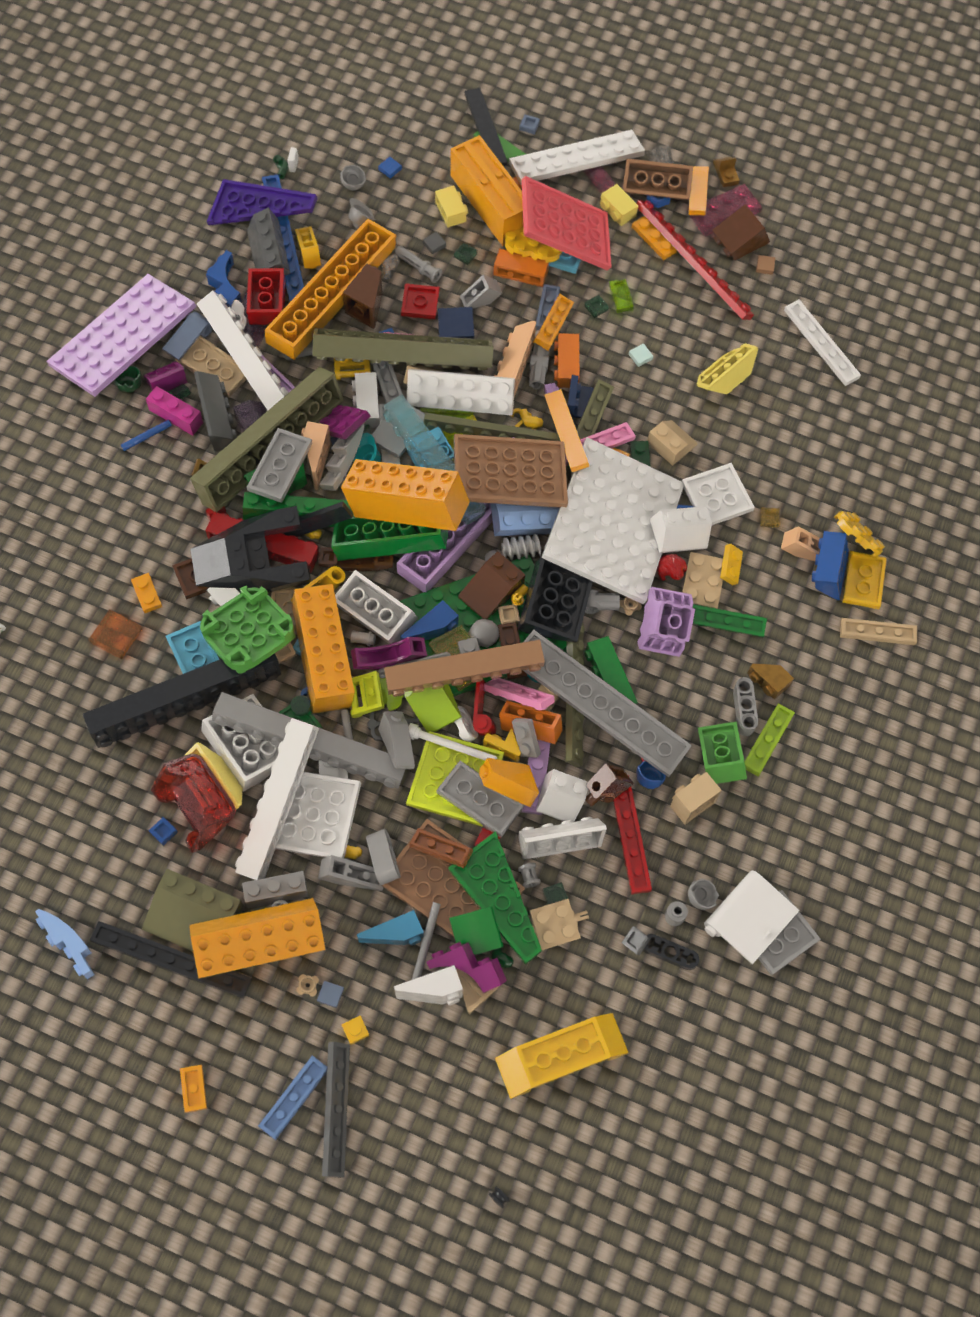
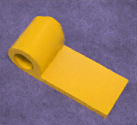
M333 566L303 588L333 584L335 591L345 580V573L340 567Z

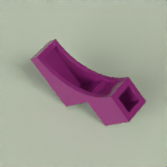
M407 637L388 645L354 648L351 650L354 669L379 670L397 663L424 658L427 656L424 638Z
M461 942L449 946L450 951L445 953L443 950L431 954L432 959L426 962L429 970L436 967L455 965L456 969L470 975L477 982L483 993L507 981L498 959L490 960L487 957L477 962L469 942L463 945Z

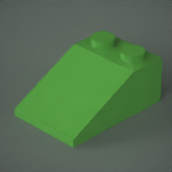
M737 722L699 727L698 732L705 772L710 775L715 783L747 779Z

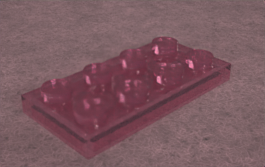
M743 184L707 200L706 215L689 216L706 237L712 234V230L744 204L754 215L762 211V206L748 187Z

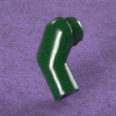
M276 155L273 161L279 169L277 174H279V179H284L288 171V163L283 157Z

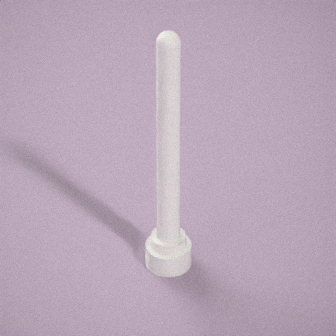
M413 723L409 725L411 740L421 738L485 761L487 758L498 759L495 755L422 731L419 725Z

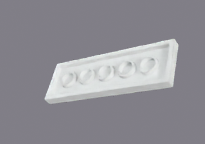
M409 369L407 404L417 407L513 415L515 378Z

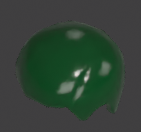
M129 366L126 371L122 372L114 380L115 386L120 391L126 393L136 391L141 386V371L138 367Z

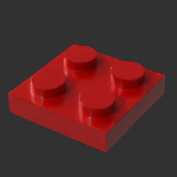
M405 284L401 316L436 320L439 287Z

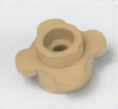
M628 597L620 601V607L624 608L625 614L628 616L642 608L639 602Z
M305 974L300 975L298 978L299 987L296 989L299 995L309 994L311 997L317 994L316 985L319 983L318 977L306 976Z

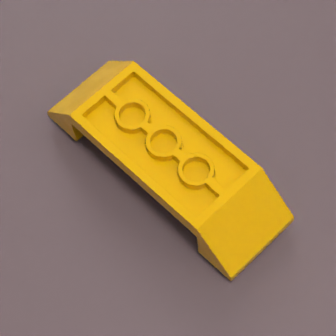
M610 1013L592 1017L514 1047L496 1057L495 1060L509 1098L513 1099L530 1092L535 1087L602 1061L616 1059L629 1052L614 1015Z

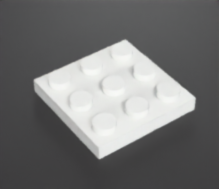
M732 463L682 479L683 488L692 506H707L712 525L754 511L755 507Z

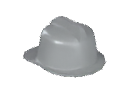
M350 198L351 208L348 217L356 229L367 219L376 220L372 211L364 203L355 198Z

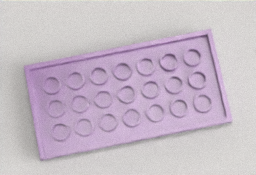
M147 274L48 359L47 363L51 368L95 397L193 311L196 305L192 300Z

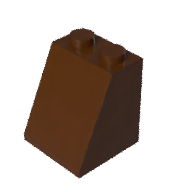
M746 204L712 230L715 235L713 239L718 246L721 244L724 247L722 250L728 258L731 256L734 261L770 243L765 227Z
M366 264L343 292L345 314L372 329L376 327L383 293L382 274L377 267Z

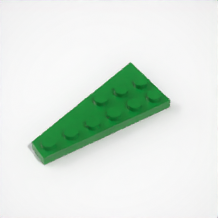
M495 831L473 848L465 868L452 864L448 867V870L480 909L493 907L500 934L526 965L540 954L542 949Z

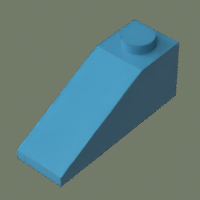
M414 910L357 934L359 943L407 945L409 943L410 945H415L421 942V938L424 936L423 929Z

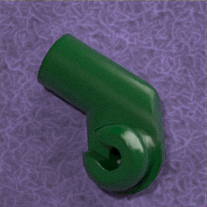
M502 947L492 950V959L497 958L501 967L507 968L513 965V958L502 952Z

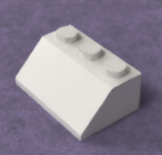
M707 506L660 510L650 518L659 553L708 548L712 521Z

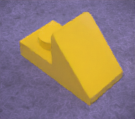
M512 729L505 741L496 734H486L483 746L505 752V757L519 762L521 752Z

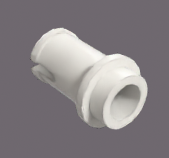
M352 631V643L367 644L369 647L375 644L376 634H373L371 631L369 633Z

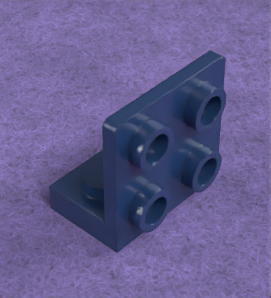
M578 375L571 376L568 409L571 417L574 418L582 417L594 387L581 386V383H578Z

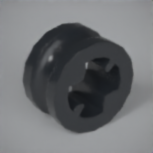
M496 1186L494 1188L495 1191L493 1193L490 1192L488 1195L503 1209L504 1203L509 1202L510 1199Z

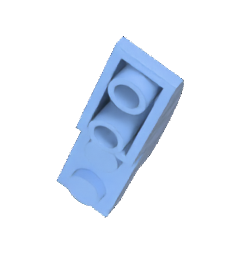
M40 909L36 910L35 912L38 915L36 921L41 929L45 928L48 932L46 938L50 945H55L59 950L63 948L69 959L73 957L76 962L73 967L79 976L83 975L86 979L94 976L95 974L85 959L92 952L78 934L58 917Z

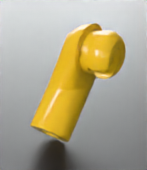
M521 585L511 595L513 605L520 606L524 603V596L528 592L526 585Z

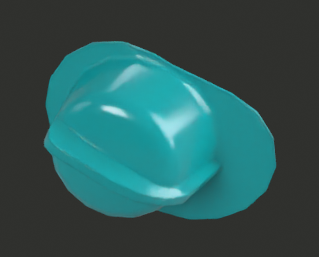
M370 433L362 434L353 463L355 459L381 461V454L377 449L373 435Z

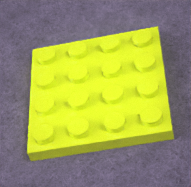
M429 731L430 734L495 755L498 760H503L505 753L503 751ZM426 741L406 805L483 827L482 824L437 794L436 790L459 761H462L479 773L480 767L485 763V760Z

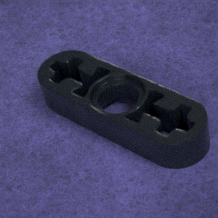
M647 934L648 937L654 940V945L658 947L661 943L664 945L660 953H658L659 948L653 946L649 949L647 944L643 950L645 953L685 970H693L697 967L699 955L695 951L655 934ZM673 947L676 955L671 958L667 957L664 952L665 948ZM680 951H682L683 954L681 956L687 958L690 955L695 963L692 962L688 965L686 964V959L680 958V961L676 959L680 955Z

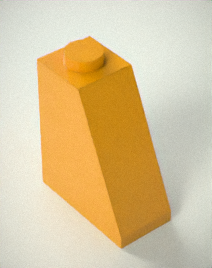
M487 758L480 767L479 775L485 787L521 804L531 807L539 794L532 771L527 764Z

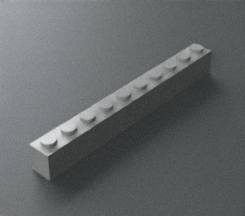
M222 692L213 710L212 721H215L220 726L234 728L239 733L245 732L258 740L264 739L278 747L280 742L284 740L286 735L285 727L291 721V717ZM321 728L318 730L309 755L313 760H321L332 767L343 768L351 774L362 775L367 780L381 782L389 788H399L406 770L395 769L389 753Z

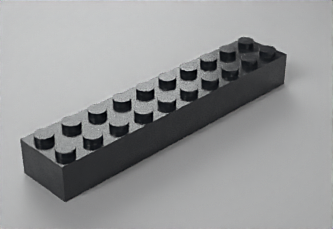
M273 654L244 673L236 672V670L228 667L220 659L82 715L97 747H108L117 740L128 739L132 734L145 732L157 724L163 725L172 718L183 717L187 712L203 709L212 702L217 703L222 692L233 696L238 695L242 690L255 688L267 680L273 681L282 674L276 654Z

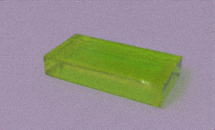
M626 279L609 281V288L616 312L633 311L634 305Z

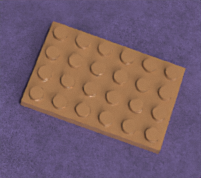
M454 434V471L459 473L470 502L558 508L568 506L565 447L563 441Z
M428 819L420 827L422 830L463 844ZM410 840L396 858L401 877L381 886L427 919L429 918L432 903L441 904L435 925L455 938L449 918L479 910V907L476 906L475 902L448 870V867L452 865L451 863L411 849L409 846ZM516 882L521 895L525 887Z

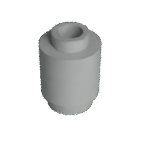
M672 902L665 912L666 922L671 926L681 925L687 917V907L682 902Z

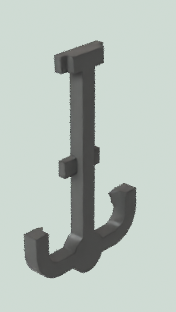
M382 710L370 713L367 727L371 730V736L374 740L383 741L381 736L375 734V729L379 727L380 722L374 720V714H382ZM418 718L406 719L408 724L419 723V727H423Z

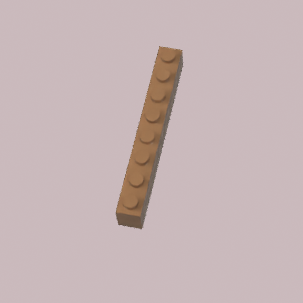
M535 640L385 667L384 673L388 695L393 694L396 697L402 696L408 691H413V693L423 692L424 688L440 689L446 684L458 686L463 684V681L468 680L479 682L485 677L496 679L502 677V674L507 673L518 675L523 670L534 672L544 667L545 660L541 641Z

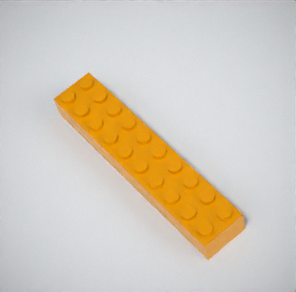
M367 219L265 329V342L295 360L313 340L314 329H323L344 306L343 292L363 267L369 264L378 268L394 251L396 247V234Z

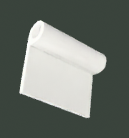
M751 870L704 922V929L712 937L722 936L743 957L753 964L800 910L759 873Z

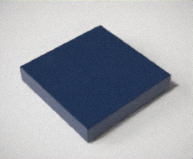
M472 307L438 308L439 337L474 339Z

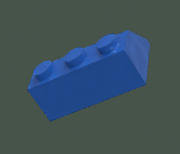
M824 531L823 538L819 539L818 548L820 549V554H816L815 565H817L816 571L813 570L812 582H815V587L820 592L840 600L849 555L847 534Z

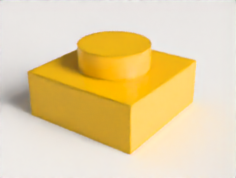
M361 1015L341 1024L350 1045L370 1036Z

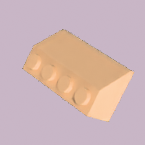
M536 321L515 326L513 333L510 332L508 337L509 345L504 347L502 357H504L503 361L500 360L498 363L497 371L499 372L497 375H494L496 377L515 378L514 397L534 345Z

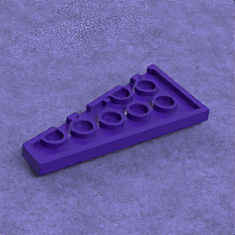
M223 179L206 222L208 225L249 221L254 214L266 208H269L276 217L312 213L318 198L316 194Z

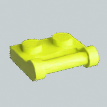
M377 671L352 678L355 691L351 704L352 710L350 711L352 718H359L364 714L385 709L379 673ZM360 685L363 703L362 707H359L356 686Z

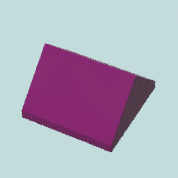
M177 361L144 375L151 391L158 386L168 392L188 383L184 368Z

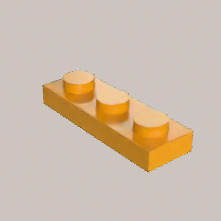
M645 216L632 223V228L663 260L677 253V250Z

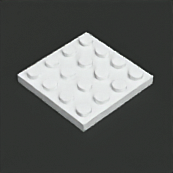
M303 772L275 849L324 858L331 855L344 858L361 782Z

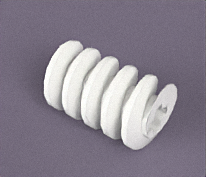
M533 534L532 539L529 535H526L525 541L522 536H519L517 541L515 537H511L510 542L506 537L503 539V543H501L502 555L505 558L509 556L513 560L514 555H516L520 559L521 554L528 558L529 553L534 558L536 552L541 557V545L537 534Z

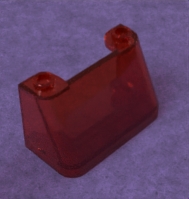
M188 754L164 763L151 788L158 801L163 803L175 801L194 829L186 837V844L192 853L204 848L236 814L234 804L203 758L197 754Z

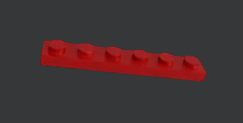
M629 787L613 800L630 891L631 895L651 892L652 887L632 787Z

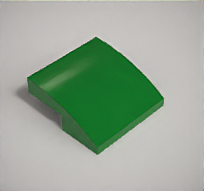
M492 906L449 918L456 943L461 942L463 945L469 942L474 955L503 947Z

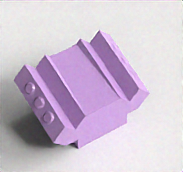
M656 587L649 589L648 601L644 606V617L640 628L641 636L637 641L639 649L680 657L684 650L685 642H689L695 609L692 608V594Z

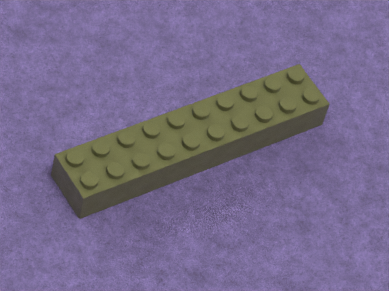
M315 328L312 356H316V359L320 360L332 357L337 361H345V358H348L354 362H363V360H370L371 363L388 361L389 364L406 362V365L410 366L423 363L427 367H434L435 364H438L444 368H452V365L459 366L461 369L477 367L478 370H488V368H492L494 346L492 340Z
M319 366L190 477L202 505L217 513L247 486L244 475L257 468L278 428L301 435L302 428L306 427L307 421L319 423L333 408L342 403L344 399L334 373Z

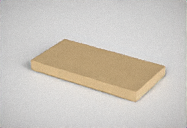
M201 335L180 361L175 358L178 363L193 373L200 371L218 375L220 382L224 381L226 392L223 394L228 398L247 380L230 355Z

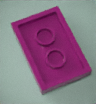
M338 405L333 408L330 415L322 418L319 423L329 425L330 436L346 440L371 415L367 410Z

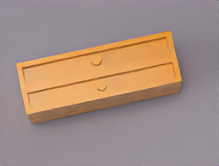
M480 135L451 148L452 179L500 244L504 246L508 231H516L524 227L522 190Z
M355 459L341 486L347 502L357 518L457 531L470 503L457 471Z
M333 584L294 589L292 611L312 714L351 708L355 691Z
M313 898L189 925L198 978L326 950L319 912Z

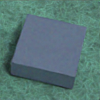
M524 114L519 130L535 135L540 118Z
M324 981L317 1002L337 1008L344 987Z

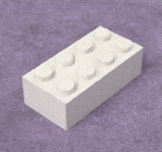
M356 570L335 594L337 606L388 644L400 641V636L418 619L411 609Z

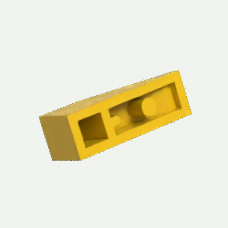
M312 227L295 229L304 268L315 269L318 266H322L318 244Z

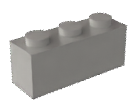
M303 871L242 883L247 908L273 904L277 900L289 901L308 897Z

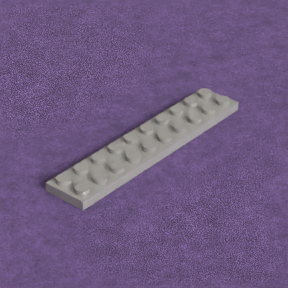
M533 629L524 642L541 641L545 664L538 671H523L669 778L692 745Z

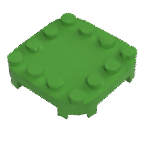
M246 585L240 588L241 593L227 603L211 613L207 609L202 614L203 619L200 623V630L205 641L228 667L236 670L238 673H244L257 666L295 638L291 616L286 614L262 586L260 588H247Z

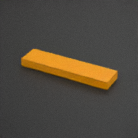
M693 166L689 215H706L709 167Z
M559 293L533 342L548 351L574 302Z

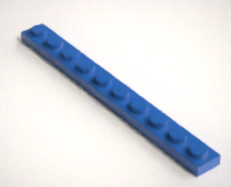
M279 174L262 177L263 186L281 188ZM281 216L277 218L291 272L285 276L289 302H291L304 288L289 218L288 216Z

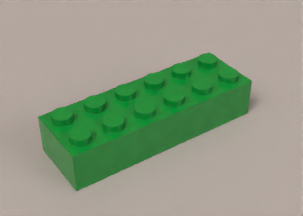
M353 515L350 519L334 524L331 547L338 561L446 549L448 530L357 518Z

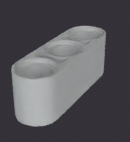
M742 677L738 679L733 689L738 732L743 736H750L758 725L755 692L751 679ZM739 687H745L747 691H742ZM742 704L748 705L750 709H744ZM744 722L750 723L752 727H746Z
M384 828L367 835L366 840L379 884L384 885L400 878L394 849L387 830Z

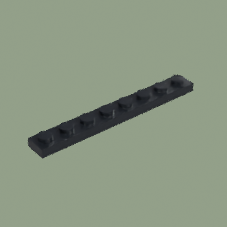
M98 921L90 938L92 943L242 999L245 998L252 982L251 977L235 971L198 978L194 956Z

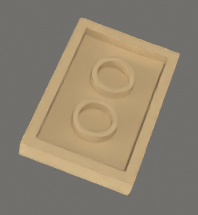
M690 552L682 593L692 594L694 605L718 609L723 579L720 578L722 558Z

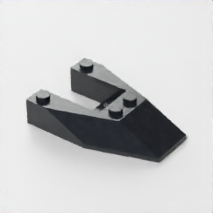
M297 506L277 509L243 520L192 547L190 551L196 586L236 588L239 592H241L240 588L246 585L247 588H260L262 586L267 592L303 586L312 582L309 565L306 561L271 567L265 536L301 530L302 524Z

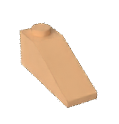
M798 526L784 533L781 549L796 557L815 561L816 554H820V549L818 548L820 538Z

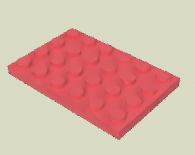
M525 176L522 179L524 236L608 271L612 267L608 212Z

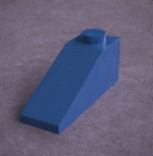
M442 600L400 636V639L421 637L424 640L443 636L457 628L459 615Z

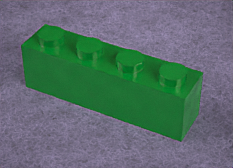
M609 636L588 642L584 654L586 660L590 661L593 666L591 667L592 673L637 705V699Z

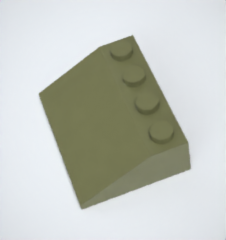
M166 869L157 886L142 930L193 952L189 925L240 914L244 905L241 899Z

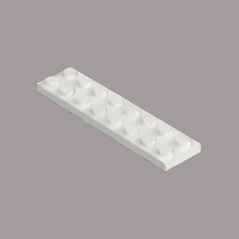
M633 130L509 158V164L520 185H522V179L525 176L536 181L641 157L644 156L645 150Z

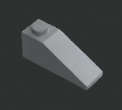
M384 712L378 730L395 769H414L415 763L409 727L403 712Z
M333 855L321 860L318 879L339 885L383 891V887L376 878L374 867Z

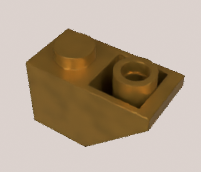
M752 664L747 673L749 678L754 683H758L763 688L764 693L767 696H771L774 700L790 687L794 680L781 665Z

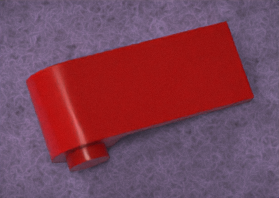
M484 679L476 682L473 728L483 738H485L487 733L495 734L497 730L495 722L489 716L483 714L484 684L486 683Z

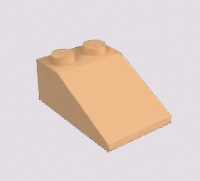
M307 421L306 427L302 428L301 436L312 439L313 444L306 458L314 489L318 490L331 447L329 425Z

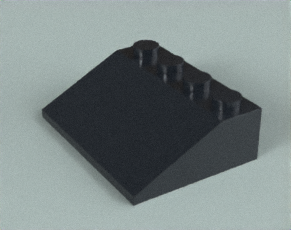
M540 557L534 566L517 630L530 634L534 629L545 638L576 643L593 581Z

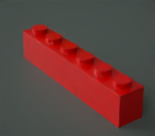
M214 512L205 530L208 539L243 521V519L230 517L223 512ZM282 533L265 536L269 559L286 565L306 561L309 565L310 573H312L320 554L318 545L312 541L306 542L296 536H287Z

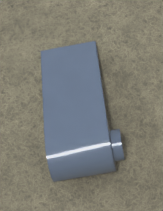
M196 311L189 313L186 320L162 349L180 361L200 335L207 337L213 328L201 314Z

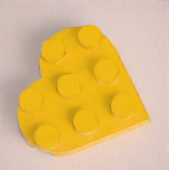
M524 227L506 233L505 247L511 254L515 252L522 254V257L531 256L534 260L539 258L546 260L545 263L554 262L560 258L562 251L524 236Z
M840 511L834 516L835 519H839L837 524L848 536L854 535L856 537L855 542L859 543L865 550L871 549L874 557H878L883 552L884 544L871 536L873 534L867 526H862L859 522L861 519L854 512Z

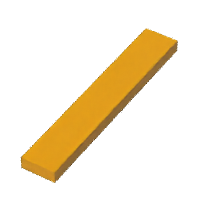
M562 390L545 394L544 396L560 441L564 442L565 455L571 472L589 467Z

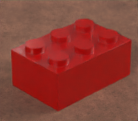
M284 268L248 269L246 312L249 325H269L285 308L286 280Z

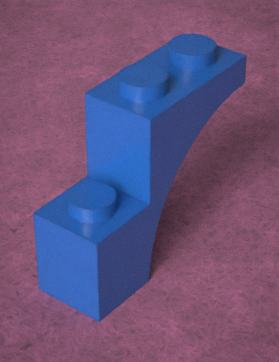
M226 250L218 257L217 262L207 270L206 276L208 285L216 288L214 292L218 295L221 293L227 300V303H225L227 307L232 308L234 300L242 303L240 292L233 288L228 281V275L231 267L234 265L232 253Z

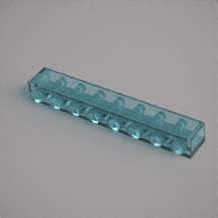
M403 394L384 405L383 416L388 423H392L396 435L403 438L405 447L414 453V458L419 465L422 464L425 468L454 471V463ZM469 503L462 518L466 525L485 514L486 506L484 503Z

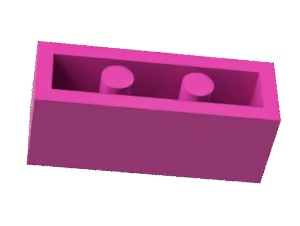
M158 386L146 398L149 411L165 420H169L170 423L192 436L203 424L202 415L199 410Z

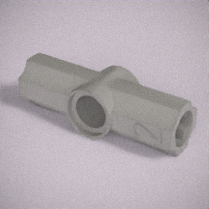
M534 343L533 354H531L529 386L533 389L544 388L549 350L547 351Z
M590 590L585 613L594 614L599 612V610H619V593H599L596 590Z

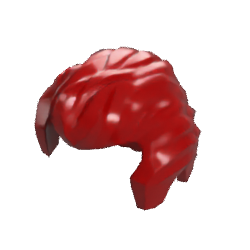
M676 554L663 555L657 567L659 578L662 581L666 580L665 577L667 575L673 580L678 581L683 578V573L687 571L686 561Z

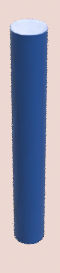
M166 420L120 446L123 451H126L172 425L169 420Z

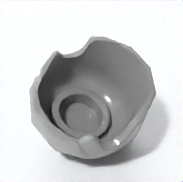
M356 165L345 166L340 174L342 185L351 191L360 189L366 180L364 171Z
M480 619L470 627L468 637L469 639L476 637L479 646L488 648L497 642L499 628L491 620Z
M696 880L690 885L688 890L689 901L695 908L707 910L717 905L716 901L719 894L716 891L715 885L710 880Z

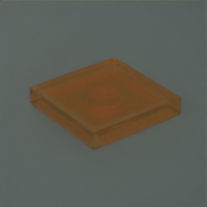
M109 609L88 641L122 659L143 628L141 625Z

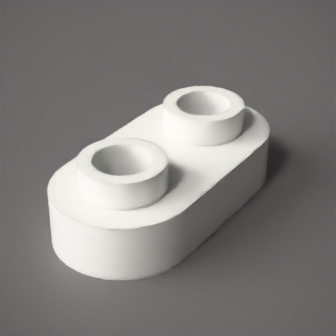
M458 706L462 717L454 721V723L458 727L459 736L464 741L472 742L478 737V733L473 728V721L468 711L464 707Z

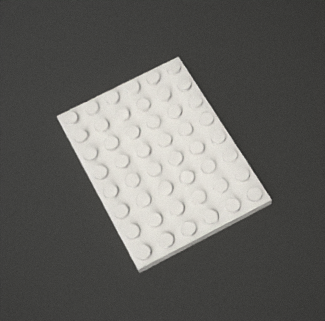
M586 437L582 447L589 467L572 473L567 486L568 506L559 508L541 558L644 604L647 601L648 591L651 588L662 554L659 553L650 518L660 510L676 509L684 485L681 481Z

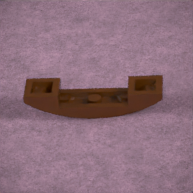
M320 547L318 564L326 568L337 566L345 571H378L392 568L394 555L338 561L332 547Z

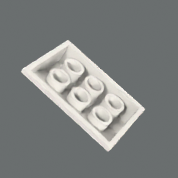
M254 694L242 699L262 707ZM212 715L202 720V733L216 753L222 757L243 788V792L271 775V765L279 754L277 746L264 739L258 740L245 732L239 733L234 728L220 726L215 721H212Z
M585 817L577 822L567 820L559 825L548 823L542 825L541 828L525 827L522 831H519L518 835L522 859L601 847L607 830L606 825L598 818Z

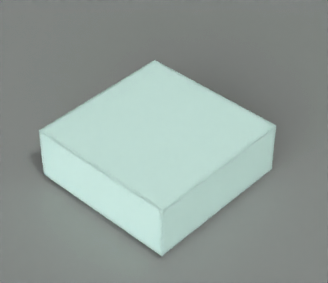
M644 343L630 350L628 354L638 367L653 360V355Z

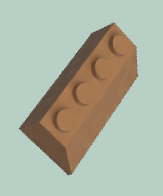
M627 159L623 191L631 194L689 200L693 166Z

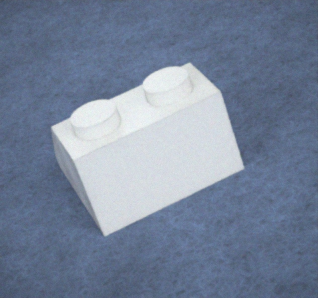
M555 769L551 770L545 775L536 812L561 821L572 820L574 822L585 802L588 791L586 784L588 781Z

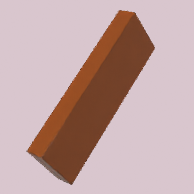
M420 828L417 829L409 844L411 849L465 868L473 852L471 847Z

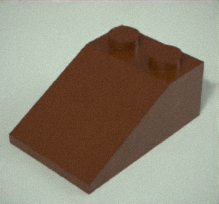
M497 551L484 563L459 594L458 598L482 619H489L498 610V607L506 603L511 598V595L521 585L525 584V574Z

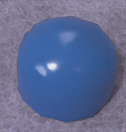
M643 761L637 767L636 777L641 786L647 789H655L664 783L666 775L648 762Z

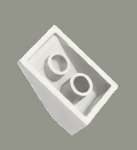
M455 965L394 986L396 999L453 1005L458 1003L459 999L463 996V988Z

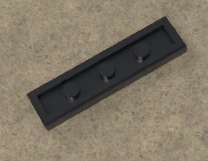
M342 501L301 516L302 529L283 534L299 537L353 517V512Z

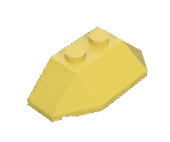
M744 343L740 348L724 354L698 376L697 386L722 394L730 393L751 375L758 347Z
M197 742L184 755L187 784L207 814L229 818L242 805L243 788L222 757L200 742Z

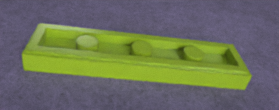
M779 703L777 704L745 759L747 771L759 777L795 714L794 711Z

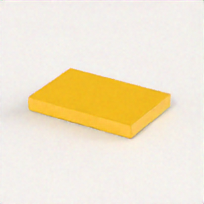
M850 551L842 602L879 610L881 607L887 558Z

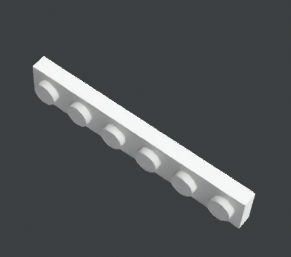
M800 300L785 306V313L845 386L860 378L861 374Z

